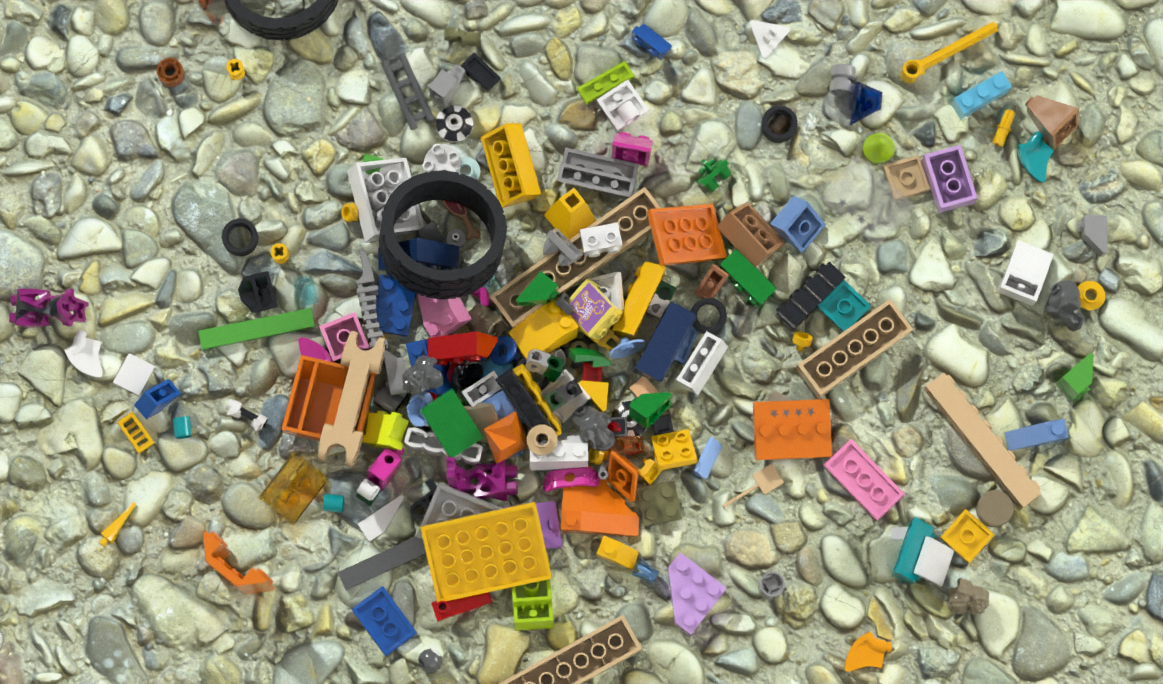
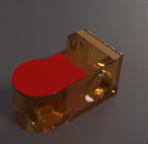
M643 436L615 437L614 446L608 450V458L612 451L622 456L644 453Z

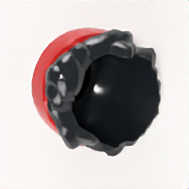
M464 360L462 364L451 363L447 372V379L451 383L452 388L465 389L481 380L484 376V367L481 361L470 362Z

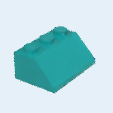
M916 517L910 521L891 577L914 584L916 580L920 581L921 577L914 574V570L925 537L935 538V533H932L933 526Z

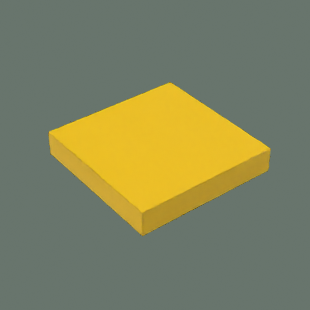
M965 509L943 533L940 539L969 564L995 534Z

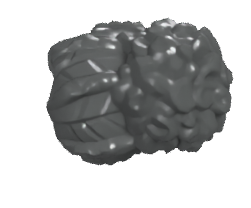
M427 356L418 357L415 365L407 368L405 373H403V389L412 395H418L425 390L436 389L443 385L441 372L434 368L437 360Z

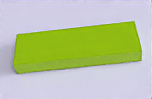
M623 61L579 86L577 91L585 105H588L626 80L634 79L635 76L626 61Z

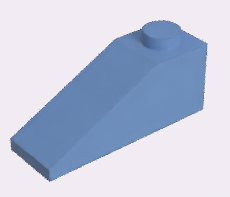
M1065 419L1048 421L1004 432L1007 448L1010 451L1062 442L1068 438Z

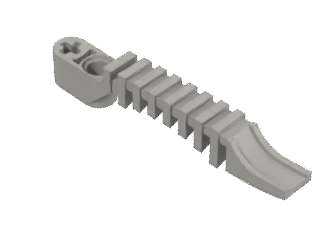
M363 250L360 251V258L364 270L361 278L357 281V297L359 298V305L371 350L378 338H383V333L379 330L376 313L378 286L374 283L373 271L369 259ZM385 340L383 361L385 362L390 395L407 393L403 389L402 380L403 373L406 370L404 357L397 358L386 350L388 349V342Z

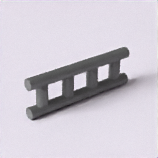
M405 53L398 55L399 62L389 65L386 60L381 62V66L410 129L414 130L417 128V121L426 118L428 123H430L435 118ZM403 68L408 78L397 82L393 72ZM411 85L415 94L404 98L401 88ZM418 101L423 111L412 115L408 105Z

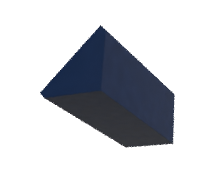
M671 301L632 372L662 382L697 315Z

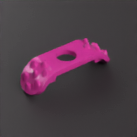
M589 467L554 470L546 474L543 481V490L550 492L557 488L583 485L596 487L600 484V478L596 470ZM569 473L575 475V479L572 482L564 480V477Z

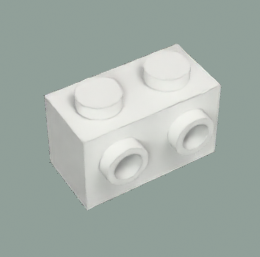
M618 222L580 230L584 256L597 257L603 252L613 254L622 249Z

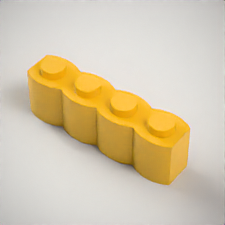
M523 364L514 368L513 370L556 430V435H561V420L551 411L542 396L539 385L532 380L530 371Z

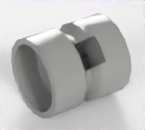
M848 64L832 65L831 78L833 80L830 81L829 93L836 96L853 95L854 83L852 80L855 79L856 68Z
M774 571L765 573L758 582L759 593L766 599L777 598L785 588L784 578L781 574Z

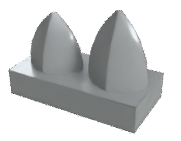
M558 228L550 230L546 235L548 238L543 247V255L553 254L560 249L559 266H568L580 260L584 255Z

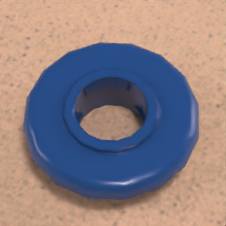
M508 336L498 337V342L489 354L490 359L497 365L510 363L516 355L517 346L515 341ZM506 346L507 351L501 356L500 351Z

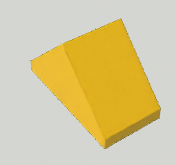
M580 381V386L591 397L589 400L600 412L606 413L608 383Z

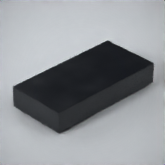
M475 52L461 65L487 92L501 80V77Z

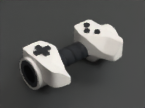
M229 400L225 408L228 410L227 415L235 418H240L242 415L252 421L251 426L254 427L255 431L264 429L269 418L262 414L258 416L242 407V403L236 400Z

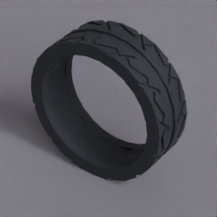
M239 0L223 1L231 16L241 27L256 36L268 40L282 41L285 39L301 38L318 29L331 16L339 0H316L309 8L299 14L283 18H271L256 14L242 5Z
M441 170L415 175L399 185L391 193L384 206L379 235L380 254L383 256L381 258L392 277L398 280L399 284L421 296L442 300L455 299L472 294L482 288L495 275L501 262L507 233L506 217L503 214V208L491 190H487V187L477 179L465 174ZM432 200L455 202L469 208L483 221L490 234L491 247L482 258L465 268L437 270L414 261L404 252L396 239L394 225L404 212L419 203Z

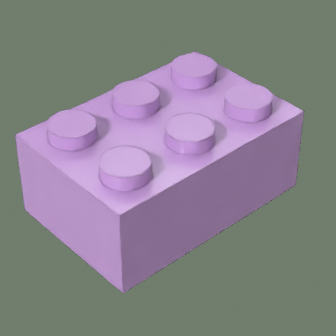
M961 145L923 156L921 161L938 214L976 202L977 195Z

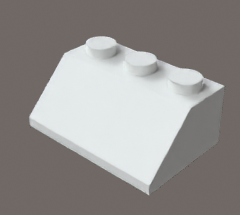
M579 432L562 433L557 436L556 448L551 453L538 455L530 450V470H562L588 467V441L582 443ZM536 439L539 445H545L548 442L547 439H544L539 443Z

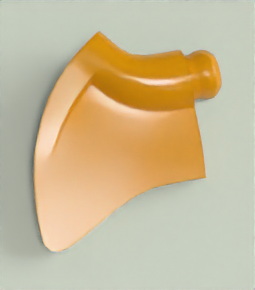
M871 631L861 635L848 651L844 666L845 671L850 672L866 666L881 668L884 652H891L892 643L875 638Z

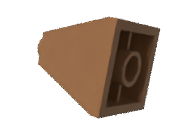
M1038 95L1035 98H1029L1025 104L1030 118L1039 132L1043 134L1048 146L1053 150L1079 126V109Z

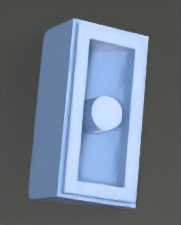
M709 438L693 471V474L703 479L708 477L722 449V444L715 438Z

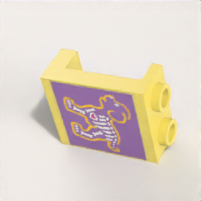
M586 278L568 300L570 305L574 306V311L570 315L589 337L599 340L607 334L612 324H615L620 319L623 311L615 307L598 289L600 286L595 281Z

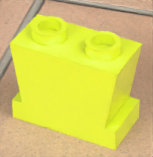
M379 410L377 413L369 412L366 435H363L362 443L375 448L402 451L403 443L401 441L409 421L402 418V414L391 412V415Z

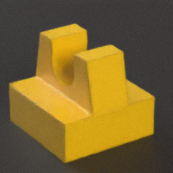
M644 458L642 462L645 465L642 469H638V475L647 484L651 485L662 470L659 471L655 461Z

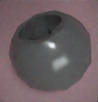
M432 648L425 649L418 657L420 667L427 673H434L439 670L442 665L440 652Z

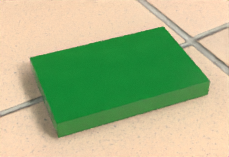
M453 389L448 390L419 410L448 457L454 458L483 438Z

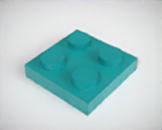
M845 280L817 306L842 332L854 325L872 307Z

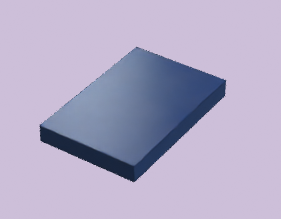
M383 586L351 609L386 657L418 634Z

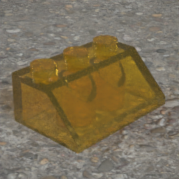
M293 452L258 499L294 525L329 478L305 458Z

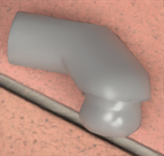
M603 460L599 466L598 476L600 479L608 477L609 460Z

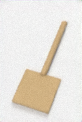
M772 463L752 475L757 484L726 502L722 507L726 508L760 487L765 495L783 484V480Z

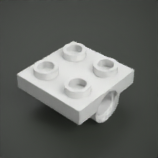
M626 80L596 101L617 132L649 112V109L629 80Z

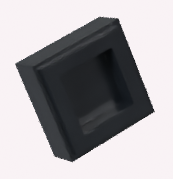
M670 413L662 414L652 424L654 435L674 432Z

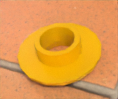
M1085 281L1078 286L1080 306L1083 309L1095 310L1103 305L1105 291L1099 283ZM1086 291H1093L1096 295L1095 300H1088L1085 296Z

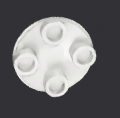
M435 144L427 152L423 168L428 173L441 170L457 172L460 167V156L457 150L450 145Z

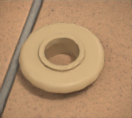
M547 425L533 427L527 435L529 449L538 455L551 453L557 445L556 432ZM538 435H546L548 438L547 444L539 445L536 441Z

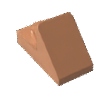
M713 264L694 294L701 299L714 298L729 274Z

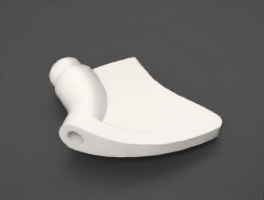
M78 330L72 345L64 349L65 354L76 369L86 375L101 378L102 369L99 361L101 342L86 338V331Z

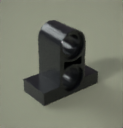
M432 478L425 481V485L430 492L413 503L410 508L412 518L416 521H423L430 504V498L434 495L437 488ZM417 507L425 509L422 516L414 514V510Z

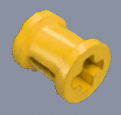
M231 59L227 63L226 69L231 79L238 80L244 77L245 71L240 60Z
M275 244L271 248V256L276 263L283 264L288 261L289 252L284 244ZM277 251H279V252H282V251H283V254H284V255H283V256H281V255H278V256H277L276 252H277Z

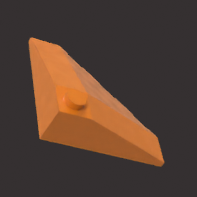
M572 473L564 477L566 482H572L575 479V475ZM600 479V484L596 487L583 485L563 488L561 532L638 537L639 516L625 505L624 499L607 485L608 482L605 479Z

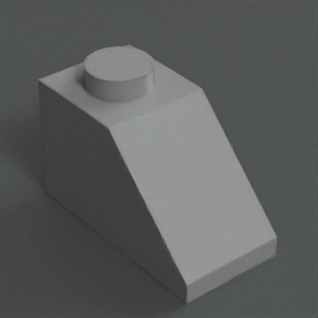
M1084 215L1078 222V232H1081V238L1100 257H1104L1107 254V216Z

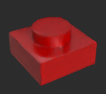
M583 363L582 381L601 382L602 366L592 367L589 363Z

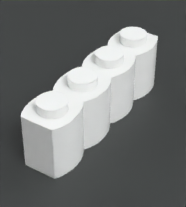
M419 428L407 429L404 443L409 449L414 451L424 450L434 456L443 455L448 457L433 432L426 433ZM475 443L454 458L470 465L480 464L483 447Z

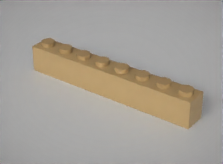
M943 372L923 390L1020 510L1041 494L1039 491L1041 489L1036 481L1030 480L1027 476V470L1022 465L1019 466L1015 461V455L1010 450L1007 451L1005 449L1003 440L998 435L995 436L992 433V428L986 420L980 418L978 409L967 402L966 394L955 387V381L950 375L946 376Z

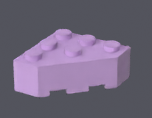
M680 552L667 570L674 624L691 636L727 588Z

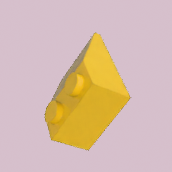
M558 298L541 306L508 332V335L515 341L517 348L526 361L529 351L533 349L549 353L577 338L579 327L571 315L566 314L555 303Z

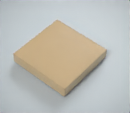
M920 155L883 165L894 202L931 191Z

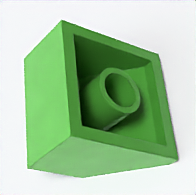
M1092 353L1086 356L1056 383L1071 401L1074 398L1079 400L1090 390L1088 386L1093 380L1094 355Z

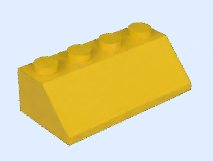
M505 123L480 137L497 199L502 208L527 202L541 195L522 123Z
M644 262L643 266H638L634 275L637 279L635 283H630L626 292L629 295L624 300L625 310H622L623 313L620 315V319L611 326L615 335L621 338L629 337L630 340L635 339L655 292L665 276V266Z

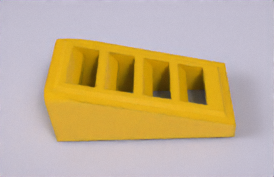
M133 411L116 422L138 454L155 443ZM133 418L134 422L125 428L123 424ZM138 425V429L131 434L128 433V430ZM141 431L143 432V435H141L136 440H133L132 437H134ZM144 438L148 439L147 442L138 447V442Z

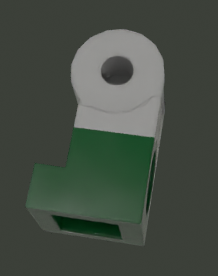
M533 349L528 353L525 366L529 371L538 372L548 377L547 381L554 383L562 373L564 359Z

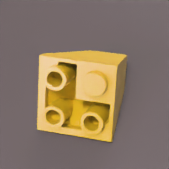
M575 188L559 198L544 214L553 228H558L569 240L579 234L581 229H586L597 221L587 203Z

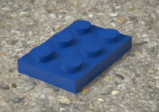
M380 274L378 295H376V313L379 330L386 334L408 337L416 293L403 287L392 276Z

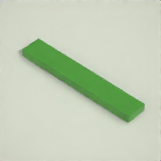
M312 308L199 330L198 333L201 349L207 350L315 328Z

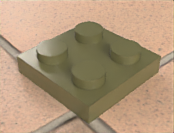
M675 481L636 488L644 527L682 520Z

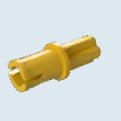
M1005 110L1000 124L997 125L998 129L992 144L999 147L1004 146L1006 137L1011 132L1010 127L1015 117L1014 111Z

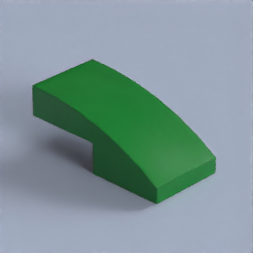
M569 348V356L574 362L588 361L592 367L611 365V361L598 351L587 348Z

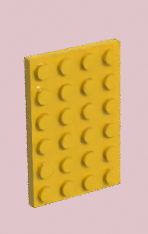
M536 502L420 527L437 603L439 601H450L552 578Z

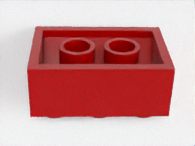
M477 331L428 338V357L437 360L436 366H446L447 362L462 364L464 360L478 362L480 358H487L498 342V337Z

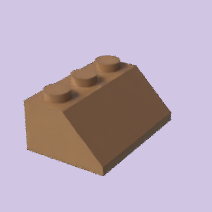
M748 201L729 212L716 226L722 235L727 237L733 244L734 248L755 268L764 263L786 243Z

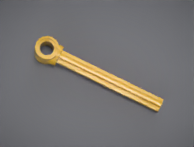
M993 21L920 61L918 59L908 60L901 70V79L906 83H914L919 76L925 74V70L998 32L997 24ZM907 69H913L915 74H909Z

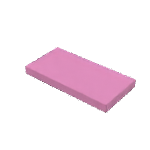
M852 439L823 465L876 521L905 495Z

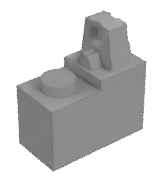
M457 64L450 71L446 72L442 69L429 86L430 98L443 107H447L461 88L460 82L466 73L465 69Z

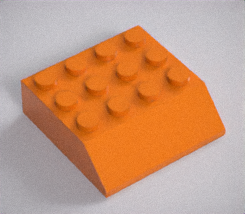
M301 355L282 431L285 434L320 441L324 424L334 425L349 367ZM370 372L355 429L363 433L373 398L375 373Z

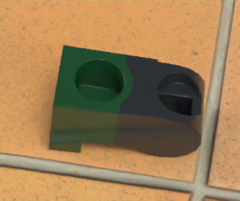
M576 379L547 394L544 396V399L553 412L582 394L583 391Z

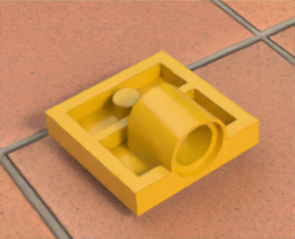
M689 429L651 436L654 457L659 471L697 463V456Z

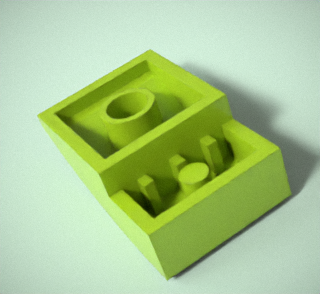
M550 579L512 587L515 631L554 628Z

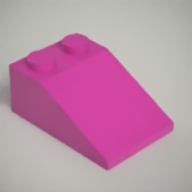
M627 132L616 133L612 144L611 158L648 167L653 140H650L647 136L633 137Z

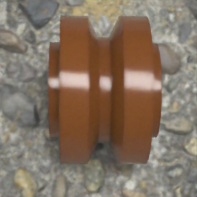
M165 58L157 66V76L163 85L176 87L183 82L185 71L177 59ZM170 69L175 70L172 76L166 75Z

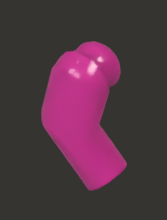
M482 287L472 293V295L480 298L481 305L491 306L487 288Z

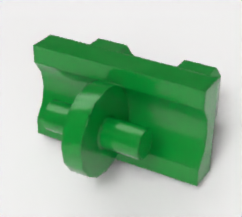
M713 158L708 162L702 159L700 161L702 168L699 170V173L704 175L696 183L713 192L719 186L713 179L717 174L722 180L727 179L732 174L727 166L729 163L726 159H720L716 164H714L716 161Z

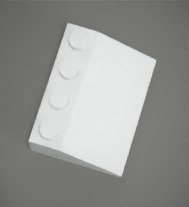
M407 158L355 163L347 170L365 242L379 241L383 210L389 196L399 185L411 178ZM380 168V172L365 173V171ZM419 204L408 209L394 225L396 237L418 232L419 229L424 227Z

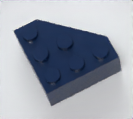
M422 238L398 242L409 257L426 267L437 270H455L460 268L459 246ZM379 247L378 268L381 271H386V274L391 275L384 265V262L381 258L383 256L380 254Z

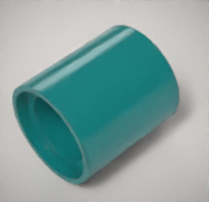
M190 417L173 418L175 439L192 437Z
M324 494L323 511L343 513L344 495Z

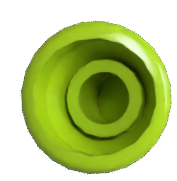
M875 133L864 141L863 152L869 161L881 164L892 158L895 152V145L886 134Z

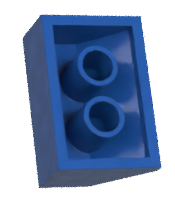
M428 339L406 344L411 367L415 365L418 357H428ZM447 362L446 366L434 365V368L441 372L444 384L436 389L425 391H431L437 397L450 389H453L455 394H457V390L452 388L451 383L447 379L450 362Z

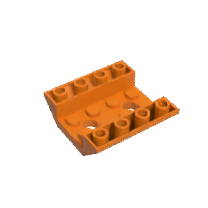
M205 530L203 533L205 559L217 573L244 594L270 592L275 589L272 585V579L260 568L257 570L251 568L244 577L237 570L231 568L224 561L230 553L226 549L228 545L215 532L212 531L209 534Z

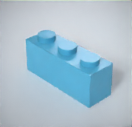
M1001 71L955 97L951 106L960 120L1009 93L1012 86Z

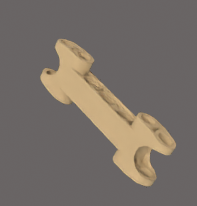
M351 331L341 358V366L349 367L334 425L325 423L322 430L318 453L319 460L325 461L330 450L335 447H342L346 450V466L353 467L363 440V432L356 431L355 429L370 372L379 374L382 367L385 338L379 337L371 350L363 351L358 348V332Z

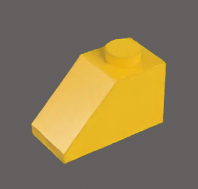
M603 536L596 557L633 570L639 551L622 542Z

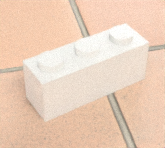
M706 331L676 380L683 388L699 395L728 346L722 339Z

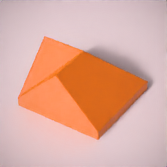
M516 411L484 429L496 463H500L528 447L527 438Z
M612 451L609 457L607 482L628 500L634 502L639 468L626 457Z

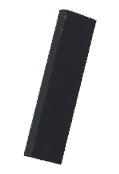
M512 368L495 379L530 430L537 425H547L556 432ZM544 434L538 435L537 440L540 443L541 441L546 439L547 436Z

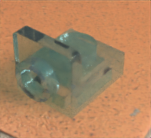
M301 276L297 278V281H294L300 307L319 302L312 277Z

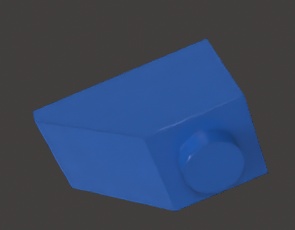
M168 379L145 391L134 406L147 420L162 411L181 392Z

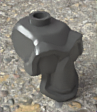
M1071 280L1060 281L1054 284L1050 290L1051 293L1046 312L1053 318H1061L1069 330L1073 332L1080 330L1084 321V315L1077 311L1081 305L1079 289Z
M591 406L578 407L571 416V422L579 432L581 442L586 443L590 440L594 450L603 452L608 451L614 446V433L607 428L612 419L606 413L599 412Z

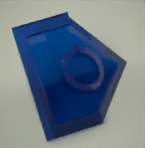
M860 82L855 83L850 125L881 110V91Z

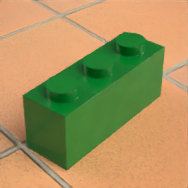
M737 249L719 266L720 269L729 274L727 280L730 279L734 283L733 287L739 293L743 292L747 296L746 299L752 306L756 305L760 308L776 292L777 288Z

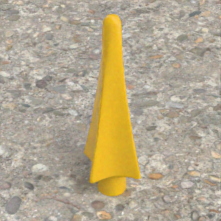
M133 502L120 517L100 533L102 535L101 540L98 542L100 545L105 547L108 542L113 544L124 522L135 508L136 503Z

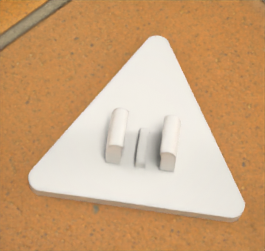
M755 20L750 21L755 40L764 59L790 32V27Z

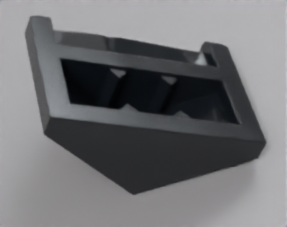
M269 271L243 276L238 292L240 300L252 313L278 307Z

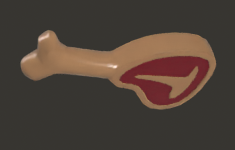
M442 200L444 207L451 215L462 219L467 229L466 240L470 241L472 238H480L481 232L474 228L469 218L467 207L455 202Z

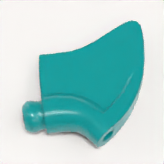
M1037 131L1030 137L1027 143L1018 144L1017 151L1020 162L1025 170L1035 180L1043 183L1046 180L1047 163L1054 150L1042 141L1044 136L1041 132Z

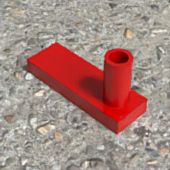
M487 592L450 601H439L438 603L435 601L431 604L437 622L491 604L493 601L490 593Z

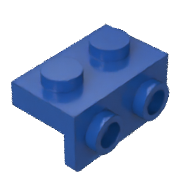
M642 24L640 27L636 26L632 31V40L638 46L644 47L652 57H657L660 61L672 48L669 42L645 24Z

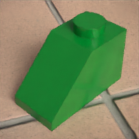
M540 271L516 299V304L518 306L546 304L549 300L552 302L559 294L557 292L558 285Z
M670 392L641 394L637 399L635 398L630 402L629 417L648 429L672 406V394Z

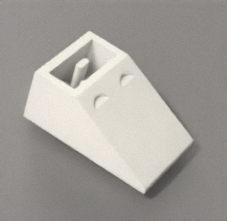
M1018 240L997 292L1033 306L1042 289L1053 254Z

